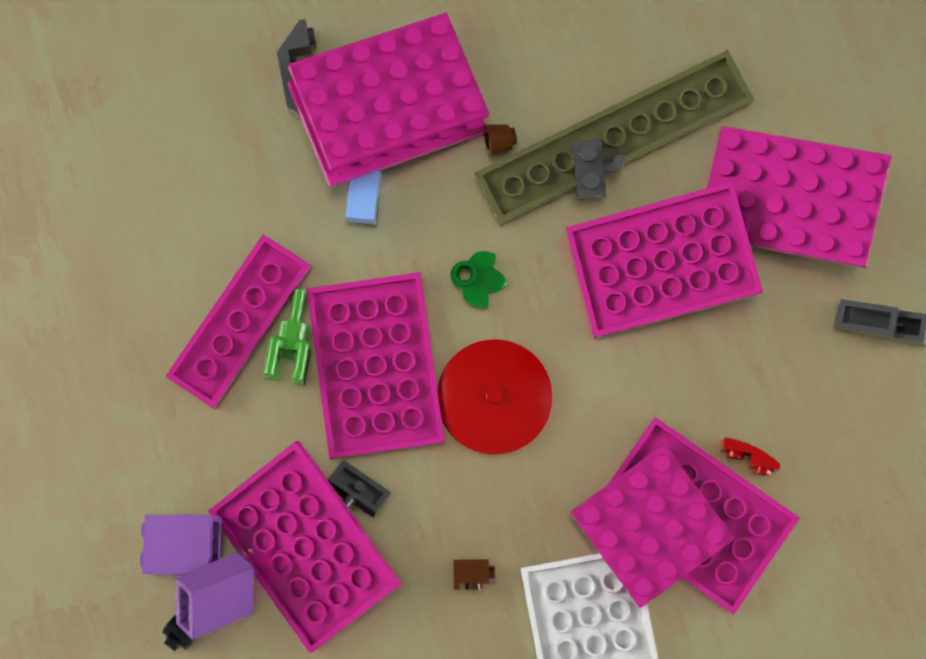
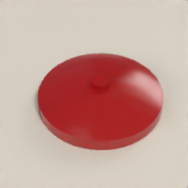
M500 339L479 341L460 350L447 363L440 376L437 388L441 419L447 431L464 447L486 455H504L527 446L543 430L552 407L551 382L547 371L539 359L521 345Z

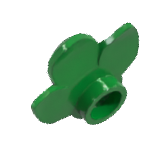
M477 252L468 261L456 263L451 270L453 284L457 288L462 289L464 299L469 304L478 308H487L489 302L488 294L498 292L507 285V280L502 273L492 268L496 255L491 252ZM462 271L470 273L471 276L468 280L460 278L459 275Z

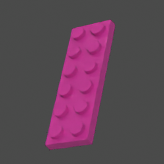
M263 234L166 374V377L215 409L289 301L295 289H297L306 276L311 265Z

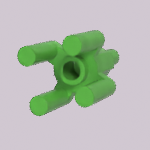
M295 289L289 320H281L278 335L271 336L269 340L263 372L267 380L276 381L280 357L295 359L292 376L293 384L305 385L311 353L310 344L306 341L308 325L300 323L306 290Z

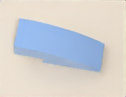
M381 170L349 181L345 216L347 222L375 224Z

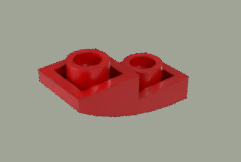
M727 437L721 440L720 452H726L727 458L744 460V456H748L747 468L754 469V474L771 476V472L780 470V463L759 448Z

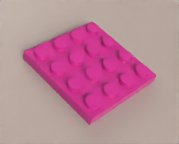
M663 444L570 512L639 609L735 539L666 444Z

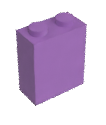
M145 515V522H143L141 527V534L144 539V549L140 555V565L143 568L142 574L180 576L219 560L222 517L214 515Z
M235 552L176 577V624L194 640L253 614V577L255 576V571L252 564Z

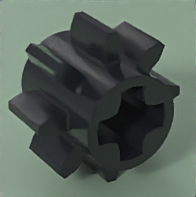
M176 615L170 619L162 631L167 636L164 644L173 651L180 647L187 650L195 641L176 624Z

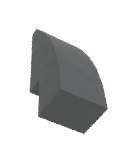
M841 299L836 328L878 339L926 347V314L902 311L898 307Z

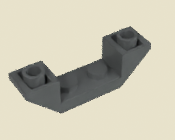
M305 19L298 21L277 51L289 114L301 122L302 120L287 84L288 81L292 80L288 65L296 62V58L293 57L312 54L311 45L316 44L313 27L307 28Z

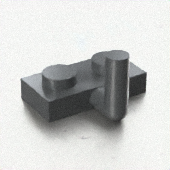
M601 139L572 141L577 199L606 197L604 173L622 171L625 157L622 154H617L613 161L603 162Z
M345 460L339 464L328 479L335 491L344 497L342 500L349 510L354 504L373 518L391 494L389 490Z

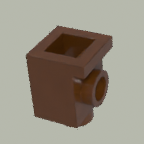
M489 559L453 560L454 590H460V585H465L466 590H483V584H495V566H489Z

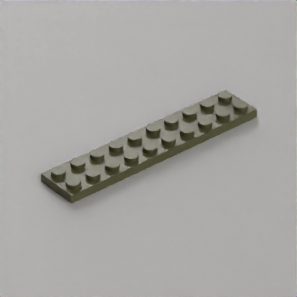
M726 50L475 172V177L499 224L502 225L576 188L572 141L601 139L603 162L613 161L617 154H622L625 157L624 164L753 102L754 98L729 51Z

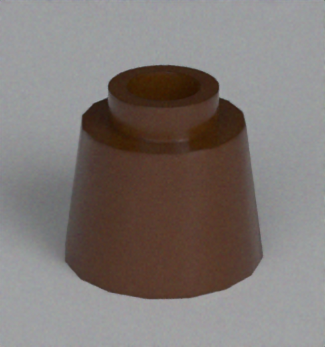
M508 124L484 125V142L489 156L511 150L512 145L517 144L514 127L510 128Z

